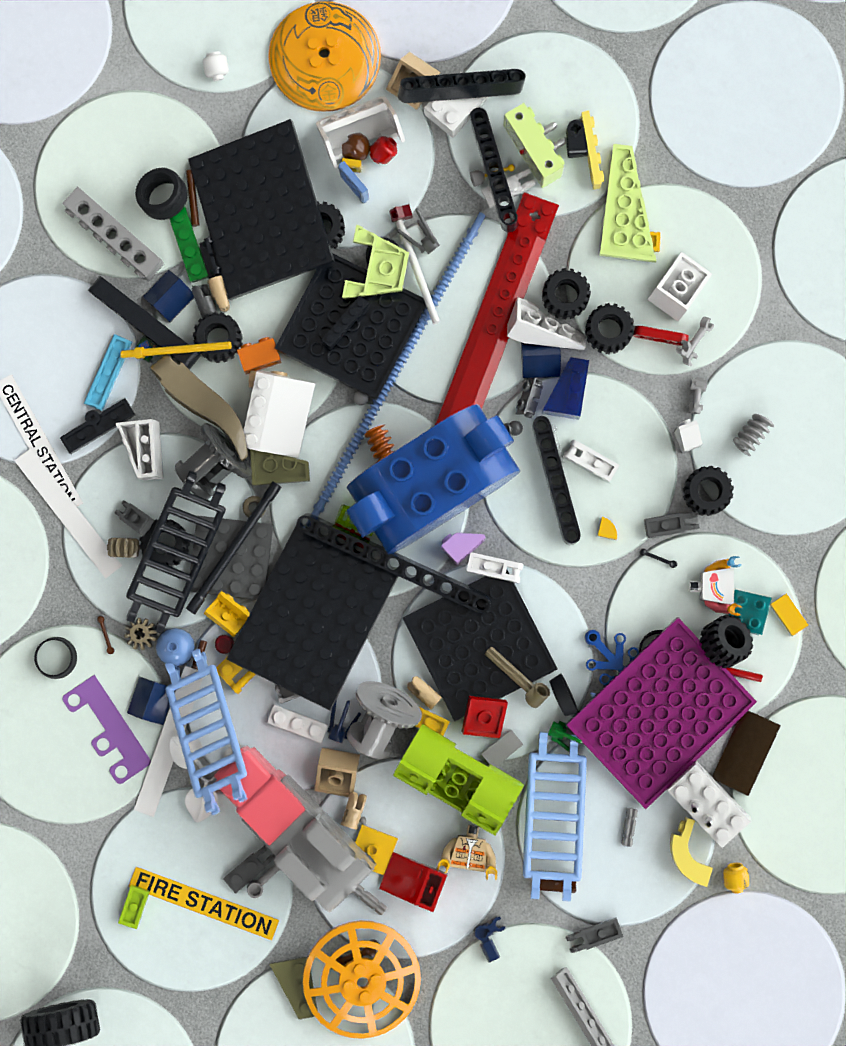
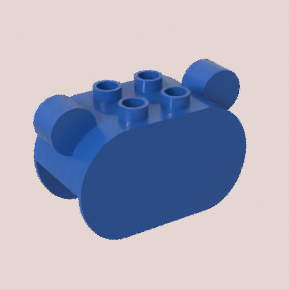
M478 404L467 407L375 463L350 482L347 489L356 504L351 506L346 513L361 537L375 532L388 554L395 553L476 504L518 475L520 469L506 449V447L514 442V439L498 415L487 419Z

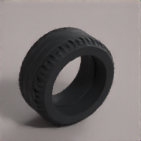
M163 167L152 169L145 173L138 181L139 183H137L135 191L137 203L151 218L157 220L173 218V216L181 212L187 202L188 192L186 185L179 175L171 169ZM165 183L174 184L173 193L168 200L157 205L150 204L151 193L156 187Z

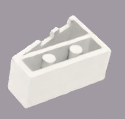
M148 419L116 423L122 435V441L130 455L129 458L137 478L142 480L163 479L159 422Z

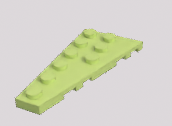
M613 144L599 256L656 263L633 147Z

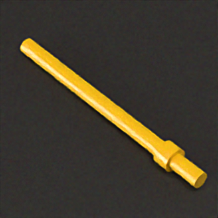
M228 341L146 349L144 347H135L134 350H122L121 358L135 357L136 359L145 358V356L226 350L231 349L232 344Z

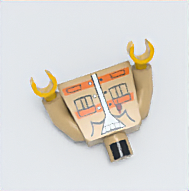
M468 825L466 836L458 835L457 838L450 840L443 849L437 871L440 866L446 868L445 873L448 872L449 867L486 872V880H488L489 874H494L495 880L497 879L495 854L491 845L485 839L478 838L479 826Z

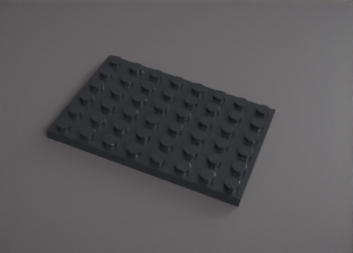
M291 119L188 159L211 240L214 241L212 244L218 265L221 267L220 272L228 299H236L335 262L295 126Z
M296 524L227 660L331 711L399 576L301 532Z

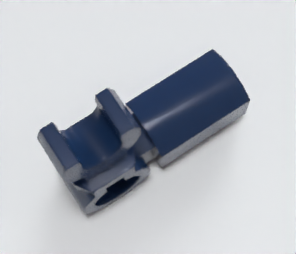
M500 916L493 918L490 924L487 922L474 929V936L481 940L480 946L488 963L500 958L493 940L488 938L493 935L494 931L502 932L505 930V926L496 927V922L501 919Z

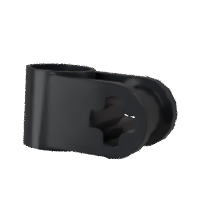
M573 120L566 129L568 158L588 156L584 125L579 120ZM573 127H575L576 130H578L577 134H575L574 131H571Z

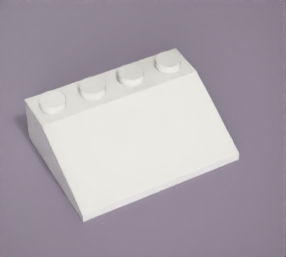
M262 370L257 371L244 426L247 448L299 458L315 383Z

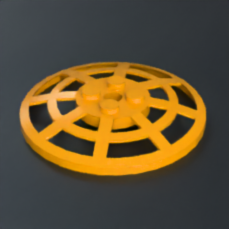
M352 921L328 931L311 949L303 971L304 995L313 1015L329 1030L349 1038L363 1039L376 1037L395 1028L411 1012L420 990V967L411 945L393 928L374 921ZM355 929H374L386 933L387 936L382 945L372 941H358ZM348 931L350 943L337 949L331 956L321 951V948L333 937ZM394 939L405 948L413 965L401 968L398 959L389 950ZM359 948H372L378 950L372 960L361 957ZM352 950L353 960L349 961L345 966L336 961L343 953ZM385 955L392 961L396 970L384 973L379 964ZM315 957L325 963L321 976V987L310 989V970ZM330 968L340 973L339 984L327 986ZM414 973V992L408 1005L399 1000L403 990V976ZM361 977L368 979L367 985L363 987L357 985V980ZM398 978L397 990L393 997L385 992L386 981ZM341 992L346 1000L341 1009L337 1008L329 994ZM323 995L329 1008L336 1014L330 1023L317 1011L311 997ZM379 999L389 1003L385 1009L373 1015L371 1004H374ZM353 1005L364 1006L366 1017H355L347 1013ZM394 1007L404 1011L392 1024L377 1031L375 1020L387 1015ZM343 1019L355 1023H367L369 1033H351L337 1028V1026Z

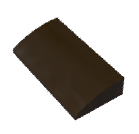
M748 710L737 721L712 778L729 788L749 796L781 725Z

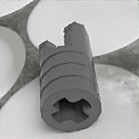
M203 284L201 288L199 285L192 286L193 296L202 320L206 314L209 316L212 315V312L218 314L208 285Z

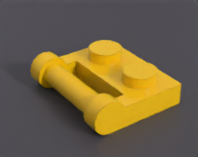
M227 657L216 667L219 676L237 694L256 675L248 671L235 683L232 679L244 668L228 661Z

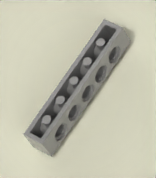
M78 186L63 202V205L66 207L64 211L70 217L74 218L76 216L80 220L78 223L85 230H92L94 232L92 236L100 243L104 241L108 244L106 248L114 255L118 253L122 257L120 260L126 266L132 265L136 269L134 272L141 279L145 277L150 281L164 265L157 255ZM82 208H89L86 214H80ZM96 220H103L100 226H94ZM110 232H117L116 237L113 239H109L108 235ZM130 244L131 247L128 251H122L123 245ZM144 256L145 259L142 263H136L137 257Z

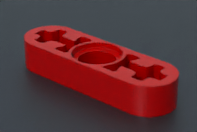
M635 326L633 334L634 337L678 346H683L682 340H689V335L646 326Z

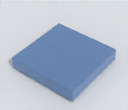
M344 161L341 162L338 166L340 177L361 202L366 203L369 200L368 189Z

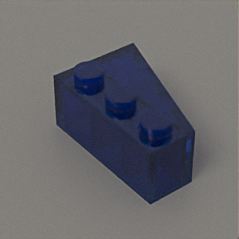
M570 357L541 414L580 419L589 360Z

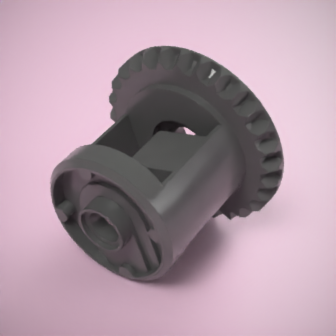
M204 423L200 428V432L205 444L186 462L183 463L181 460L175 464V471L183 484L189 470L197 473V478L191 488V492L194 495L209 500L214 494L213 488L231 472L241 478H248L252 475V469L246 459L243 462L240 460L234 444L221 431L211 424Z

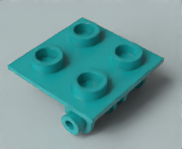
M735 589L734 603L741 605V607H736L734 610L735 613L740 614V616H735V619H741V622L747 625L746 628L752 634L762 635L772 598Z

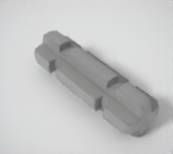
M627 809V819H625L623 831L624 837H622L623 846L631 847L633 845L632 836H634L637 809Z
M359 885L353 891V894L361 897L360 899L371 909L374 908L375 912L379 915H382L387 907L382 902L379 903L376 897Z

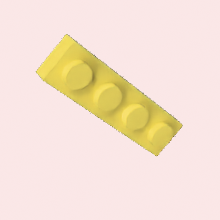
M589 111L581 112L580 119L585 130L588 149L587 160L593 190L600 189L602 182H604L603 171L599 170L598 165L601 164L600 153H596L595 146H598L597 135H593L592 130L595 127L593 116L590 117Z

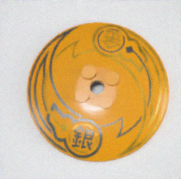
M314 2L291 12L276 28L269 47L270 70L280 91L295 104L313 111H336L356 103L370 90L380 68V45L373 27L359 12L349 6L336 2ZM326 49L330 54L323 58L319 55V52Z

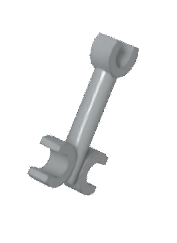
M704 316L700 321V328L690 342L682 340V349L676 348V352L683 357L685 365L692 366L691 358L697 359L698 357L697 353H694L693 350L706 331L709 332L714 328V324L709 323L710 318Z

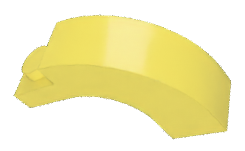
M685 817L684 821H680L678 827L680 834H671V856L674 864L685 877L707 887L713 868L696 862L690 855L688 842L695 820Z

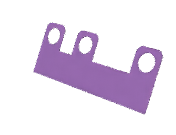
M95 675L63 696V702L71 712L77 711L88 703L106 730L91 742L97 754L105 756L117 747L123 756L122 760L110 768V773L118 784L124 783L150 765V758ZM77 694L80 697L78 706L73 707L68 703L70 695ZM101 738L109 741V748L105 751H101L97 747V742ZM118 766L126 767V777L118 778L115 775V770Z

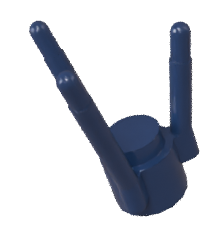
M336 699L331 709L330 724L327 732L329 733V739L343 743V740L347 739V732L351 724L358 721L361 713H357L345 731L346 727H343V723L350 705L348 700L339 724L334 725Z

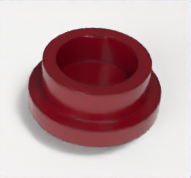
M220 635L215 641L216 650L222 654L230 653L234 645V640L229 635Z

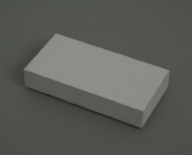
M510 730L481 753V755L489 764L497 767L523 744L514 732Z

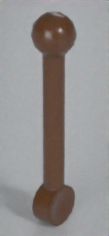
M98 616L97 621L101 625L108 647L106 651L108 654H113L115 649L111 647L104 625L105 619L103 616Z

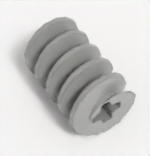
M753 414V420L749 419L747 421L748 426L744 425L743 431H739L738 437L733 439L736 447L747 456H751L748 452L749 449L752 451L756 450L753 444H761L758 438L765 439L762 433H770L767 426L774 428V424L769 419L759 414Z

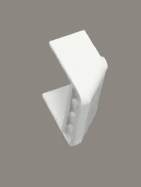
M386 97L372 99L325 117L316 123L334 168L338 167L336 161L344 158L342 144L348 141V135L362 133L367 137L368 141L379 136L391 137L393 139H396L398 136L401 142H405L397 114Z

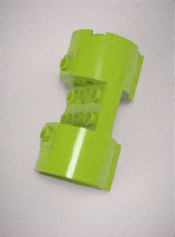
M422 724L393 776L425 795L429 793L462 812V817L496 836L513 804H515L524 784L492 764H489L487 767L455 748L456 743Z

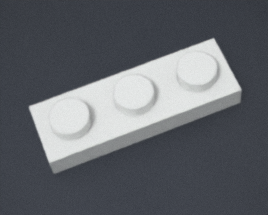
M277 705L273 706L267 722L319 743H322L328 725Z

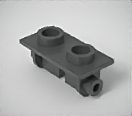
M527 378L523 383V393L516 405L517 415L525 414L524 416L527 418H532V415H535L538 402L532 399L533 397L540 399L543 389L542 381L536 380L537 378Z

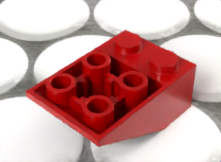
M393 852L379 889L413 905L434 912L448 874Z

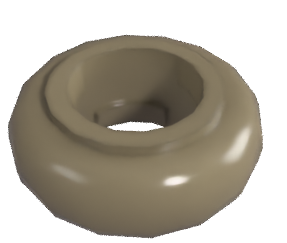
M251 496L244 501L243 512L248 518L252 513L249 510L250 504L253 502L259 503L262 498Z

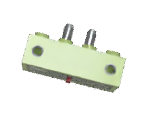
M525 103L504 115L503 126L538 183L544 188L562 176L564 161L559 154L556 155L555 150L564 146L567 140L561 138L552 143L550 139H546L545 135L556 129L557 124L551 122L542 127L533 118L535 117L533 110L530 107L527 108Z

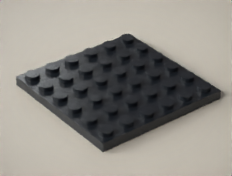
M333 254L335 262L317 268L275 349L334 380L378 400L421 314L426 308L423 297L405 288L399 292L363 296L362 298L369 303V307L332 350H329L322 344L321 340L358 298H342L345 280L365 284L368 271Z
M485 576L468 585L490 596L492 603L489 610L485 613L475 612L443 597L403 617L454 722L465 717L469 696L501 699L521 688L485 655V652L490 647L499 652L531 682L558 670L513 582ZM467 591L460 592L462 599H469L470 596ZM477 600L478 606L482 608L487 606L486 600Z

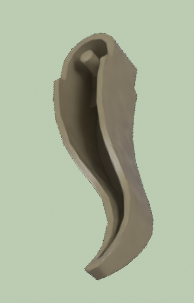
M167 354L149 367L171 398L191 413L219 427L234 444L242 462L248 457L247 443L242 425L234 410L222 397L203 383L183 363L178 365Z

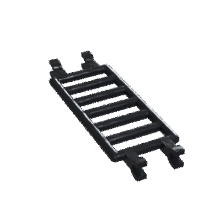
M190 470L182 489L177 487L171 489L126 593V597L133 601L126 620L134 623L141 604L161 611L162 614L155 626V632L163 634L170 615L174 617L181 615L226 512V508L219 505L226 490V485L218 482L211 501L194 495L190 491L197 478V473ZM179 496L216 511L213 522L173 507L176 497ZM169 513L209 529L205 540L165 524ZM161 532H166L201 546L198 556H193L158 542ZM154 548L193 563L194 566L190 574L150 559ZM149 566L187 581L183 591L144 577L143 574L146 567ZM139 583L179 598L175 609L136 594Z

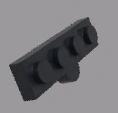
M124 398L101 412V414L95 410L88 411L85 415L86 422L61 436L60 439L71 455L116 428V423L125 422L136 414L127 399Z

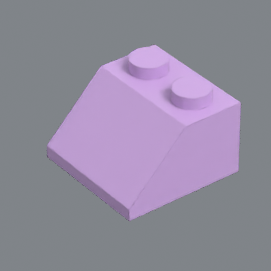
M455 533L453 536L449 534L442 540L443 545L441 549L457 566L480 546L486 537L484 534Z

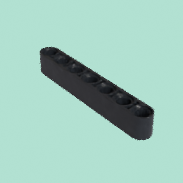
M520 69L406 77L400 82L398 99L403 103H419L516 95L521 93L526 74Z
M475 108L470 114L471 126L500 225L505 232H513L518 226L517 213L490 121L485 109ZM479 117L483 118L482 121H476L475 119ZM482 134L488 135L486 138H481L480 136ZM492 151L493 154L486 155L485 152ZM497 168L498 171L492 172L490 169ZM496 185H503L501 189L495 188ZM504 201L509 203L506 206L500 205V203ZM509 218L514 220L512 223L505 222Z
M99 276L88 289L92 295L159 347L189 345L103 277ZM199 352L169 354L178 362L183 363L189 370L201 356Z
M545 416L536 417L532 425L534 437L562 539L567 545H574L580 540V529L550 421ZM539 421L544 422L546 429L539 430L536 427V423ZM545 439L549 440L551 442V447L547 449L543 448L541 445V441ZM548 458H554L556 460V466H548L546 464V460ZM553 476L560 477L561 484H552L551 478ZM559 494L564 495L566 503H558L556 496ZM569 513L571 521L564 522L561 519V515ZM567 532H575L576 540H568L566 537Z

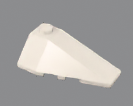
M517 297L507 324V337L526 344L579 350L586 348V337L584 334L568 324L562 325L554 319L555 316L552 314L547 316L539 311L540 307L536 304Z

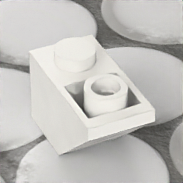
M688 419L679 423L680 425L677 426L674 434L682 453L700 447L702 439L697 420L691 422Z

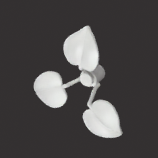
M173 736L170 739L172 759L179 767L187 769L179 737ZM198 739L188 743L191 753L203 748ZM239 745L240 749L246 746V745ZM231 747L225 751L224 757L233 754ZM196 759L193 761L199 766L200 769L205 767L199 762V760ZM220 769L201 777L205 781L203 788L208 785V782L214 780V775ZM192 788L186 794L185 805L196 823L208 818L211 812L207 813L205 811L204 798H196ZM214 791L215 802L218 804V796Z

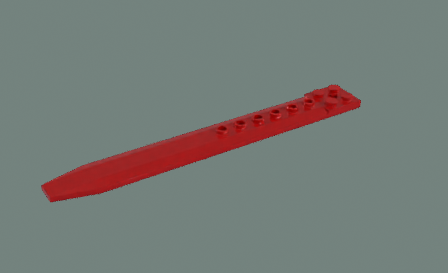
M525 192L523 193L516 211L517 229L509 232L435 425L472 405L478 404L481 409L483 408L509 339L507 337V324L517 297L524 299L559 208L558 204ZM537 212L540 219L532 221V217L529 215Z

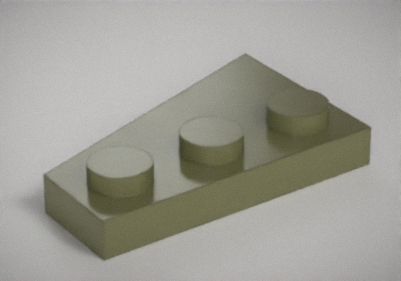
M250 449L253 486L270 485L272 481L277 484L310 481L308 461Z
M308 956L269 964L299 1020L315 1017L307 1004L303 988V971ZM311 970L309 976L310 989L314 988ZM311 997L318 1011L316 997Z

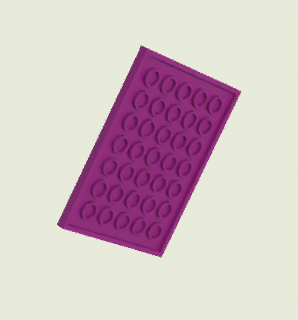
M679 617L675 618L565 724L582 740V743L644 809H647L757 703L726 668L717 667L715 663L709 661V658L704 655L705 652L701 648L702 643Z

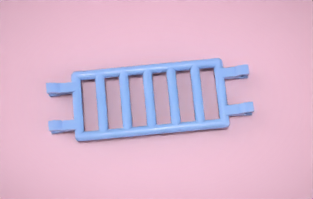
M196 649L192 651V655L196 661L198 671L181 679L179 666H174L172 663L165 664L172 684L166 686L165 690L194 795L196 798L203 797L205 811L215 815L220 812L213 794L218 789L231 784L234 800L238 799L240 803L248 800L240 780L247 776V771L215 665L208 666L206 653ZM209 674L211 675L213 684L176 700L175 690ZM215 691L218 701L181 718L180 707ZM218 709L221 710L222 719L186 735L184 725ZM224 726L226 727L227 737L191 753L188 743ZM228 744L231 745L233 754L196 771L194 760ZM236 762L238 772L204 788L200 787L198 778Z
M540 732L538 753L531 752L528 758L522 875L524 878L532 879L531 899H539L540 879L563 881L562 901H571L572 881L578 882L582 876L587 758L583 755H578V743L570 740L569 755L547 753L548 733ZM536 760L579 763L578 775L536 772ZM535 780L578 782V793L536 792ZM534 799L577 802V814L534 811ZM533 819L576 822V834L533 831ZM532 839L575 841V853L532 851ZM531 859L574 861V873L531 871Z

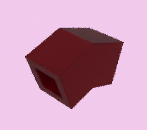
M409 204L394 207L389 211L392 222L413 218Z

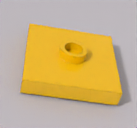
M362 824L355 843L376 862L373 871L384 875L398 838Z

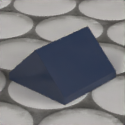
M168 270L146 292L143 298L168 322H171L194 299V296L189 287L178 276Z
M521 342L523 379L561 377L560 347Z
M139 676L127 713L146 721L164 725L170 708L165 690L167 685Z

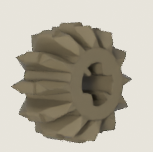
M135 538L108 539V556L138 557L140 551L139 540Z
M137 618V624L130 622L132 628L125 627V630L130 631V634H125L124 637L131 638L127 644L131 645L134 643L133 649L135 650L139 645L141 650H145V644L148 647H152L149 641L157 640L155 637H152V634H157L158 632L151 630L155 624L150 623L148 625L149 619L145 618L142 623L141 618ZM141 629H143V633L145 634V636L140 637L141 639H139L137 631H141Z

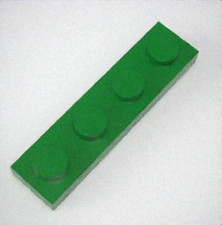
M184 206L179 214L170 218V222L191 283L209 277L186 207Z

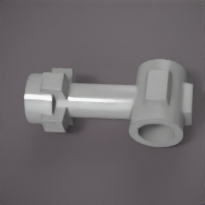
M696 377L691 379L690 390H694L692 403L688 404L689 413L700 414L703 410L700 399L701 392H705L707 388V380H704V378Z

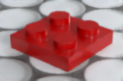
M469 696L461 730L462 734L500 738L508 706L507 700Z

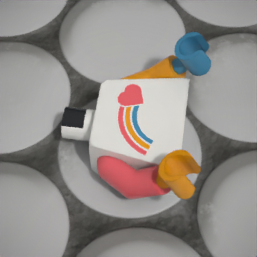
M739 556L718 560L707 566L704 572L700 574V581L689 582V592H700V600L704 601L705 606L716 613L740 616L739 613L734 612L736 607H741V605L734 603V568L741 567V564L735 565L734 560L740 558Z

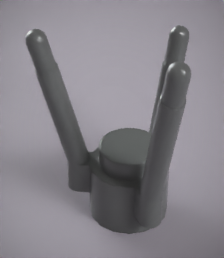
M416 208L415 211L420 219L417 223L426 236L420 241L422 245L400 229L397 232L416 246L421 253L426 251L427 254H430L440 244L432 234L420 210Z

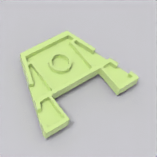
M356 225L353 243L372 246L365 284L345 280L342 298L348 299L402 291L409 252L380 238L373 232H369L362 226Z

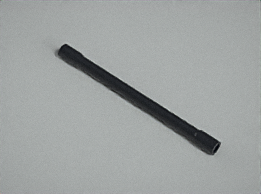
M274 481L271 482L258 505L204 584L187 605L186 609L194 615L197 613L212 587L266 508L282 487Z

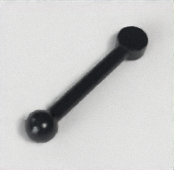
M644 548L639 551L641 556H649L669 564L671 568L677 567V562L674 560L669 561L647 552Z

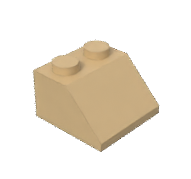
M409 52L400 59L386 90L398 97L400 82L403 78L440 75L441 72ZM422 102L407 104L417 110Z
M322 748L317 767L315 791L349 797L351 791L354 792L360 755Z

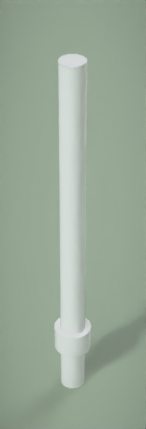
M403 220L396 221L397 228L410 236L409 232L406 231ZM399 235L401 244L409 252V261L432 323L438 324L440 320L413 247L408 240Z

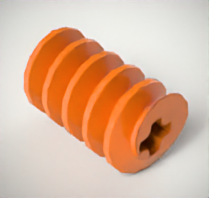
M386 424L374 427L364 434L365 438H370L367 443L368 445H373L370 450L371 452H376L373 458L379 459L377 462L394 452L390 450L394 444L387 443L391 437L384 436L389 431L382 430V427Z

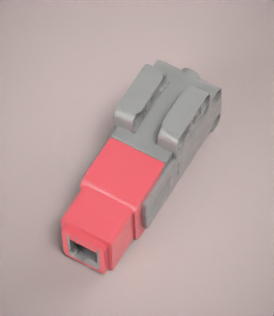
M248 746L241 748L240 751L247 776L240 780L248 800L241 803L238 799L234 800L231 784L221 788L220 791L237 807L236 811L242 817L243 823L275 855L273 858L274 863L310 900H316L326 911L331 912L374 870L376 862L334 822L290 775H285L279 769L276 770L255 747L251 749ZM236 762L222 767L214 775L217 781L238 772Z

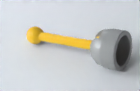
M509 164L508 167L503 168L504 172L514 171L515 166ZM479 170L470 172L471 182L474 187L483 184L486 174Z

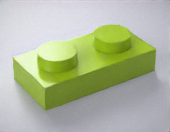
M131 885L118 921L119 924L134 929L138 928L150 893L149 890Z

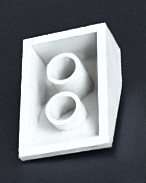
M488 97L431 101L424 107V115L454 138L471 118V111L481 107Z
M681 252L647 300L676 321H679L712 274Z

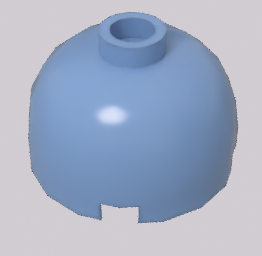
M178 628L168 629L163 632L156 644V651L160 660L165 664L172 663L174 666H181L189 662L193 656L192 651L195 648L192 636L185 630Z

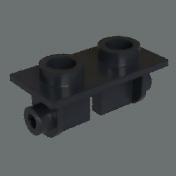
M211 237L203 239L204 242L199 243L208 277L211 279L216 276H222L220 272L221 267L218 265L212 244L214 241L211 240Z

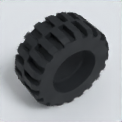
M92 999L64 1002L25 1013L20 1019L24 1046L73 1045L92 1039L100 1032L96 1003Z

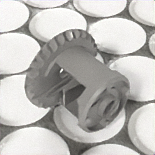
M373 681L363 682L358 686L355 695L359 705L362 706L366 713L361 722L351 724L347 732V739L353 748L368 757L375 759L387 758L392 753V742L390 740L396 727L407 729L418 725L422 718L421 710L408 695L390 685Z

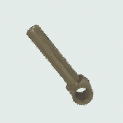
M490 647L485 652V655L527 692L525 700L528 705L538 708L550 696V690L545 684L537 682L533 684L493 647Z

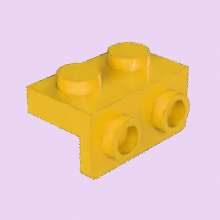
M222 591L204 612L208 618L233 637L243 628L247 618L250 616L245 606L239 605L231 595Z

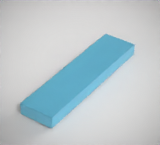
M115 334L113 335L85 399V405L103 411L125 361V358H121V351L129 350L132 341Z

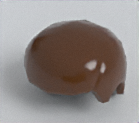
M362 133L348 135V141L342 144L344 158L365 160L370 151V143L367 137Z

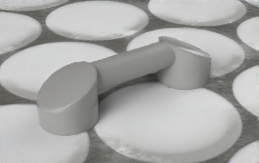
M274 864L258 880L249 882L247 886L248 895L252 898L260 897L263 893L262 886L281 869Z

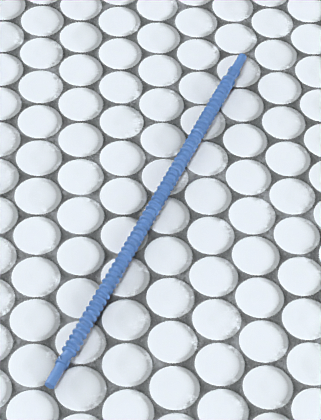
M479 212L471 228H468L466 237L462 238L463 243L460 242V247H457L458 252H454L455 257H452L453 261H450V266L446 267L448 270L444 271L445 275L441 276L440 284L436 285V290H433L434 295L431 294L434 307L438 306L437 302H440V297L444 296L445 288L449 287L448 283L452 282L453 274L457 273L456 268H460L459 264H462L461 259H465L464 254H467L466 250L470 249L469 245L473 244L472 240L478 235L477 231L486 217L485 214ZM427 307L424 309V313L421 314V318H419V322L406 343L378 400H372L371 408L367 409V414H364L365 419L362 418L363 422L359 423L360 428H356L357 433H354L355 437L351 438L352 442L348 443L347 451L343 452V457H340L341 462H338V467H335L336 471H333V476L329 477L331 480L327 481L328 485L324 486V491H321L323 494L322 496L319 495V501L313 506V515L319 517L320 513L324 512L325 504L329 502L328 498L332 497L331 493L335 492L336 484L340 483V478H343L342 473H345L344 469H348L347 464L351 463L352 455L356 454V449H359L358 445H361V439L364 440L363 435L366 433V430H369L368 426L372 425L371 421L375 420L376 412L380 411V406H383L382 401H385V396L388 397L387 392H391L390 387H393L392 383L396 382L395 378L399 377L400 369L404 368V363H407L406 358L409 359L408 354H412L411 349L415 348L416 340H419V335L423 334L421 331L425 330L424 326L428 325V320H431ZM309 519L305 524L308 527L311 526V522Z

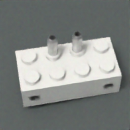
M697 761L667 789L722 848L751 822V817Z

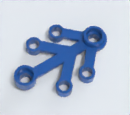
M588 631L585 634V642L589 645H595L609 662L589 659L586 662V668L590 671L608 669L620 672L625 667L623 665V649L626 636L623 633L615 635L616 651L614 656L600 640L598 631ZM590 634L596 635L595 641L589 639ZM618 635L623 636V642L620 643L617 641ZM635 647L629 648L627 651L629 663L635 658L630 655L632 649L636 650V656L639 654V650ZM590 661H593L595 663V667L593 669L589 668L588 663ZM603 673L599 676V682L602 685H607L615 676ZM604 675L608 677V682L603 683L601 680Z

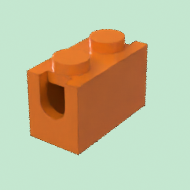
M265 337L258 340L259 343L253 345L247 343L240 346L241 349H238L237 352L245 374L282 363L279 353L275 349L276 344L273 338Z

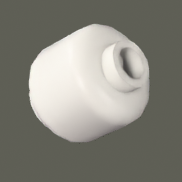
M221 52L206 54V57L203 59L206 77L213 78V81L223 80L224 75L229 72L226 56L222 55Z

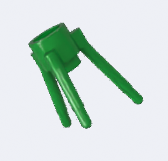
M554 721L548 732V736L552 737V741L558 743L568 752L570 747L561 741L563 737L579 744L582 743V740L566 733L567 729L565 728H568L565 725L566 723Z

